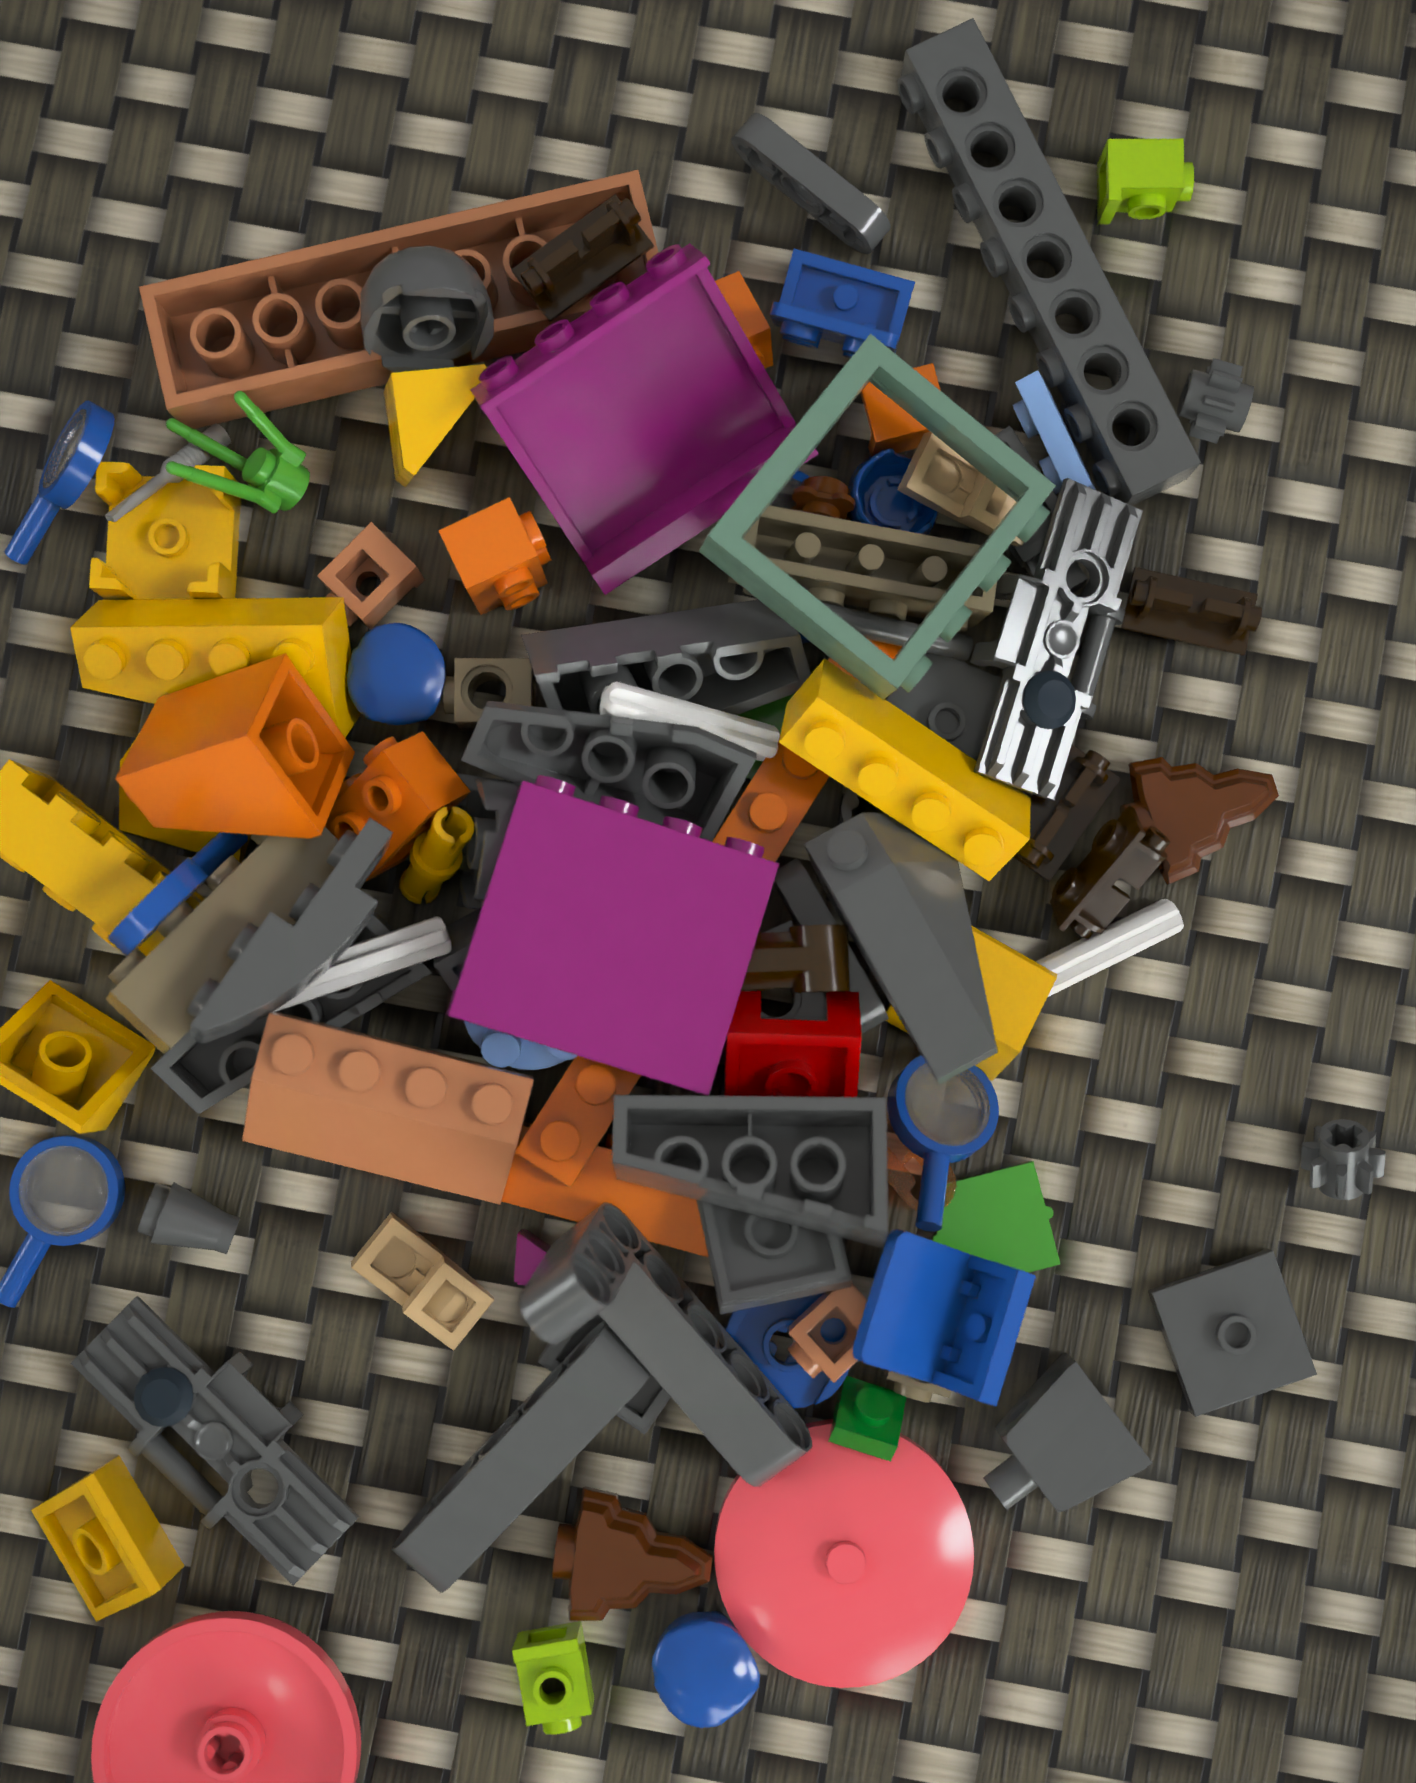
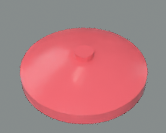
M833 1419L805 1424L812 1439L810 1451L762 1486L754 1487L748 1484L739 1474L734 1478L725 1495L717 1520L714 1542L715 1572L719 1592L731 1621L748 1645L764 1660L784 1673L808 1683L837 1688L862 1687L893 1679L909 1671L931 1655L949 1635L963 1611L971 1586L974 1565L973 1537L967 1512L958 1491L944 1469L923 1447L900 1433L898 1447L890 1462L828 1442Z
M241 1611L212 1612L186 1619L165 1629L136 1652L117 1674L101 1703L95 1721L91 1750L92 1776L94 1783H355L361 1757V1732L357 1708L344 1676L328 1654L310 1637L289 1624L262 1614Z

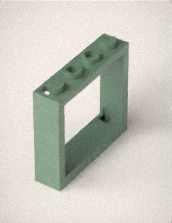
M870 334L710 531L699 552L884 700L896 691L899 686L909 693L921 680L933 663L924 654L938 637H941L948 643L972 614V611L964 603L978 586L985 592H988L1003 575L1012 562L1003 553L1014 539L1018 537L1025 543L1042 525L1050 514V511L1042 503L1056 485ZM869 382L1016 501L893 659L743 539Z

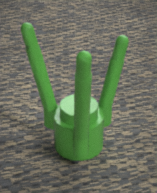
M237 391L234 394L235 402L275 448L266 450L260 447L246 459L174 418H169L166 421V427L170 431L241 471L242 479L248 485L174 461L166 464V471L169 474L254 502L272 514H275L278 510L284 512L290 510L303 497L310 480L308 468L301 465L306 457V453L290 443L243 391Z

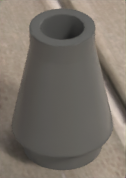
M173 1182L171 1188L156 1183L145 1207L137 1232L152 1237L151 1244L214 1250L227 1255L240 1217L224 1212Z

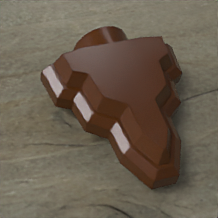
M1163 757L1128 764L1134 801L1120 806V816L1130 805L1135 808L1145 832L1150 826H1153L1168 837L1171 843L1165 849L1167 858L1158 866L1161 875L1168 885L1199 872L1201 858L1224 847L1230 828L1255 820L1279 794L1272 774L1237 768L1213 775L1197 763L1172 767Z
M586 1486L583 1487L580 1498L581 1508L576 1525L559 1524L552 1578L569 1580V1621H602L610 1609L636 1608L649 1593L679 1594L710 1582L712 1555L683 1535L657 1532L646 1513L622 1507L617 1493Z

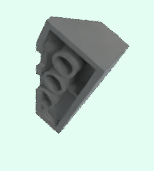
M487 701L461 761L518 785L522 781L535 784L537 775L552 777L575 786L576 789L573 795L575 798L599 805L601 796L620 799L639 807L637 818L662 825L665 816L681 819L702 828L700 838L712 842L752 768L757 753L697 726Z
M860 813L804 843L818 882L843 924L848 925L850 936L937 1083L941 1084L998 1053L958 861L886 813Z

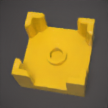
M100 462L96 470L95 492L109 505V511H111L155 476H142L129 463ZM194 466V468L238 482L225 466ZM186 479L180 483H167L116 522L108 521L106 564L99 558L91 559L89 588L105 600L235 598L241 498L187 481Z

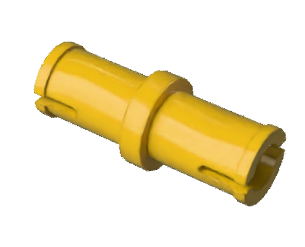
M447 807L441 808L436 812L428 832H424L416 838L410 850L411 863L399 880L400 890L409 901L420 904L425 895L426 904L432 902L437 897L443 882L449 880L457 873L463 861L462 850L474 833V822L466 811L458 807H452L445 821L448 815Z

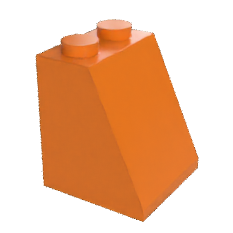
M285 653L158 697L115 779L124 789L127 797L136 804L154 828L311 839L322 834L355 751Z

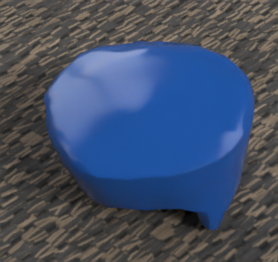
M893 449L882 450L863 461L850 478L848 488L850 489V496L855 500L854 510L847 513L851 521L928 535L937 521L939 512L897 490L912 458L898 454Z
M404 623L383 624L369 630L362 637L358 646L353 649L348 664V692L355 707L369 720L389 725H406L424 721L435 713L441 701L446 681L447 666L435 642L421 630Z
M691 1612L675 1619L660 1636L652 1657L654 1686L661 1701L677 1719L690 1726L709 1728L723 1724L729 1718L741 1712L759 1687L760 1674L753 1654L729 1618L721 1612Z

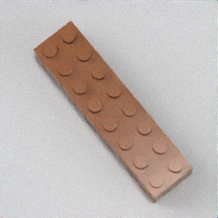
M639 170L140 286L139 290L166 409L174 419L197 429L215 423L218 424L248 417L234 400V394L237 391H243L265 413L387 384L391 373L395 372L383 367L380 355L371 351L370 355L364 347L361 330L360 295L375 265L389 254L409 247L434 246L453 251L475 268L489 295L494 317L493 338L485 351L476 359L472 360L471 351L462 357L453 359L454 367L532 349L536 346L534 342L536 336L545 328L563 319H567L571 323L592 309L590 305L591 300L603 289L618 282H624L625 285H628L648 271L646 264L658 253V248ZM616 194L620 201L628 198L640 214L641 221L638 223L654 244V247L560 316L549 322L512 273L511 269Z

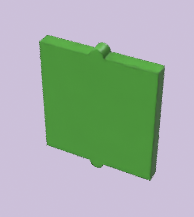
M1034 1161L947 1182L942 1229L932 1235V1241L1028 1273L1060 1265L1049 1219L1053 1216V1209L1044 1203Z

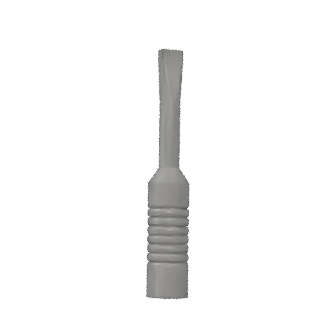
M217 423L202 432L225 447L231 443L226 430ZM189 442L162 463L159 474L105 514L106 519L116 522L167 483H180L184 480V478L169 474L166 471V464L168 462L174 461L194 467L195 465L205 464L213 455Z

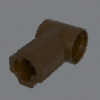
M803 925L788 927L789 932L758 933L740 992L791 988V993L850 991L848 925Z

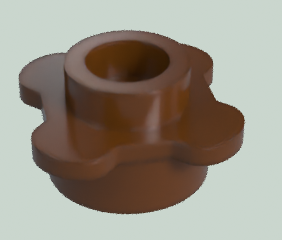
M812 476L803 480L800 487L793 490L792 499L796 502V506L790 509L851 521L847 513L854 510L855 500L850 496L848 486L842 481L828 476Z

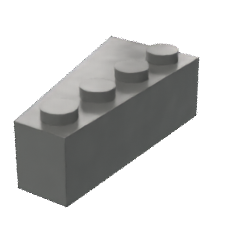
M760 600L521 635L547 707L550 709L601 715L599 707L603 689L613 682H621L739 715L796 693L811 675L798 631Z
M375 911L373 918L353 944L394 931L395 929ZM425 961L277 1012L341 1028L393 995L433 972L434 968ZM268 1015L234 1033L205 1044H201L193 1039L190 1029L150 1069L196 1113L200 1114L251 1083Z
M614 1095L612 1164L618 1180L884 1248L888 1235L886 1098Z

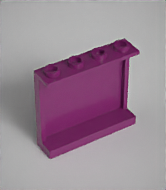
M690 243L683 248L680 245H673L660 251L647 262L646 268L648 271L628 285H625L624 282H618L603 289L591 300L590 305L592 309L571 323L567 319H563L551 324L536 336L534 340L535 347L515 360L508 356L494 362L480 374L479 380L481 383L471 389L485 415H487L604 595L720 520L797 425L707 268L711 265L706 255ZM816 448L803 464L819 454Z
M537 775L535 784L522 781L518 787L512 814L456 989H454L446 1015L709 1096L779 863L763 859L762 856L765 848L746 840L727 837L723 846L700 838L702 831L700 826L681 819L665 816L662 825L637 818L639 807L620 799L601 796L599 805L575 798L573 797L576 789L575 786L552 777Z

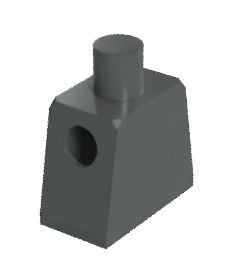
M1065 1352L1055 1360L997 1424L996 1431L1013 1452V1455L984 1476L983 1479L1006 1510L1039 1487L1059 1513L1146 1469L1152 1464V1461L1077 1362Z

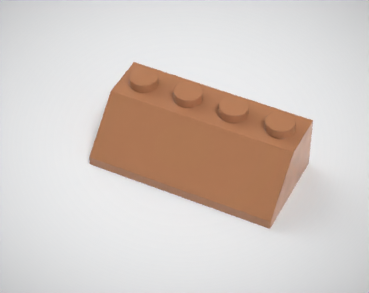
M271 1012L268 1014L251 1078L242 1141L501 1204L534 1077L281 1012Z

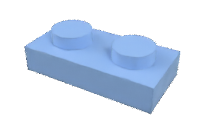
M1037 370L1016 381V386L1023 399L1012 404L1028 439L1039 434L1049 456L1039 460V464L1045 477L1056 485L1053 489L1055 495L1060 492L1063 479L1066 478L1096 490L1040 372Z

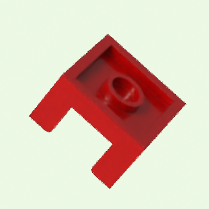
M761 991L740 992L727 1034L724 1096L857 1097L862 1041L859 992H827V1021L761 1018Z

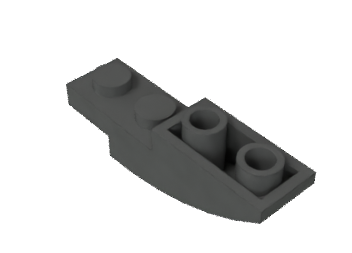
M369 818L358 835L348 829L327 859V863L333 866L334 870L323 886L319 888L310 883L290 911L289 917L297 921L294 926L270 912L259 928L250 922L244 927L227 953V957L235 961L220 983L209 978L196 994L187 1010V1013L195 1017L190 1024L191 1037L201 1044H205L234 1033L264 1018L298 996L342 956L374 916L378 901L360 889L388 850L393 832Z

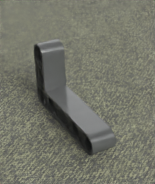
M605 1202L553 1242L519 1297L520 1310L525 1321L542 1340L549 1344L558 1345L591 1318L599 1314L739 1476L754 1487L762 1486L810 1451L812 1439L807 1426L799 1414L619 1208L611 1203Z

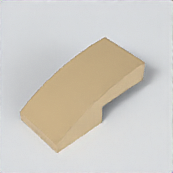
M931 431L924 433L897 489L927 507L989 536L1016 502ZM1016 537L1011 545L1016 547L1022 546L1023 541Z
M392 1212L351 1261V1268L399 1303L406 1316L453 1351L494 1301V1297L461 1267Z

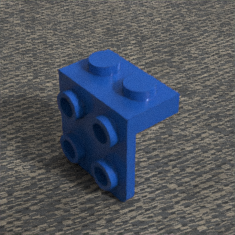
M794 248L780 301H773L770 317L774 326L781 327L780 334L783 335L782 339L791 343L818 349L821 339L842 344V356L850 359L867 337L872 334L895 353L915 282Z
M895 1229L888 1235L853 1344V1356L856 1360L923 1380L974 1400L997 1406L1036 1275L965 1253L900 1229Z

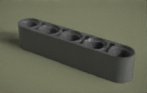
M602 1321L412 1518L395 1540L391 1550L440 1593L446 1591L635 1396L650 1377V1372L609 1325Z

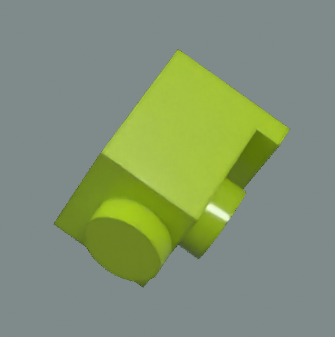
M1184 138L1108 139L1097 163L1098 224H1110L1116 212H1128V216L1134 219H1153L1164 215L1166 212H1172L1177 201H1190L1194 188V166L1192 162H1184Z
M577 1621L518 1632L512 1648L514 1664L516 1663L526 1726L542 1724L543 1732L548 1735L563 1734L579 1728L582 1725L581 1716L592 1715L595 1699L582 1622ZM548 1678H557L563 1682L566 1690L546 1694L541 1684Z

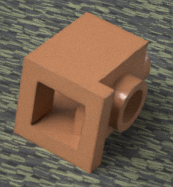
M372 522L317 575L322 583L331 591L326 597H344L347 625L350 627L359 619L370 630L413 587L417 588L425 580L417 566ZM368 577L379 578L381 584L369 596H364L360 593V585L363 580Z
M853 1283L849 1288L825 1292L787 1327L788 1333L795 1340L787 1350L813 1379L823 1371L835 1383L858 1361L853 1356V1344L867 1298ZM830 1318H838L845 1324V1334L836 1342H829L821 1336V1326Z

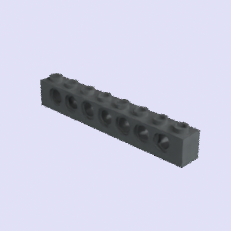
M974 18L906 49L901 77L897 79L898 91L902 102L911 115L918 112L927 130V133H925V143L933 163L939 169L946 167L955 185L952 189V194L960 216L966 223L974 222L983 240L980 243V250L988 271L994 278L1002 277L1011 295L1008 298V306L1016 326L1022 333L1030 332L1039 350L1036 353V362L1043 379L1050 388L1058 387L1067 405V408L1064 409V417L1069 431L1078 443L1086 442L1096 462L1092 465V472L1101 493L1133 506L1187 480L1200 465L1201 461ZM951 98H960L968 102L972 110L963 113L955 112L949 109L944 101ZM977 152L991 153L997 157L1000 165L991 168L983 167L974 161L972 155ZM1004 206L1019 207L1026 213L1028 220L1021 223L1010 222L1002 216L999 209ZM1032 260L1046 261L1055 269L1056 276L1040 278L1030 271L1027 263ZM1061 314H1070L1077 317L1083 324L1084 332L1070 334L1063 331L1058 326L1055 317ZM1087 369H1100L1104 371L1111 379L1112 388L1107 390L1093 388L1086 381L1084 371ZM1125 423L1132 426L1139 434L1140 444L1127 446L1120 443L1113 434L1112 425Z

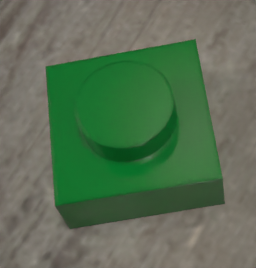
M846 1376L838 1392L828 1442L891 1462L899 1443L907 1397L893 1390Z

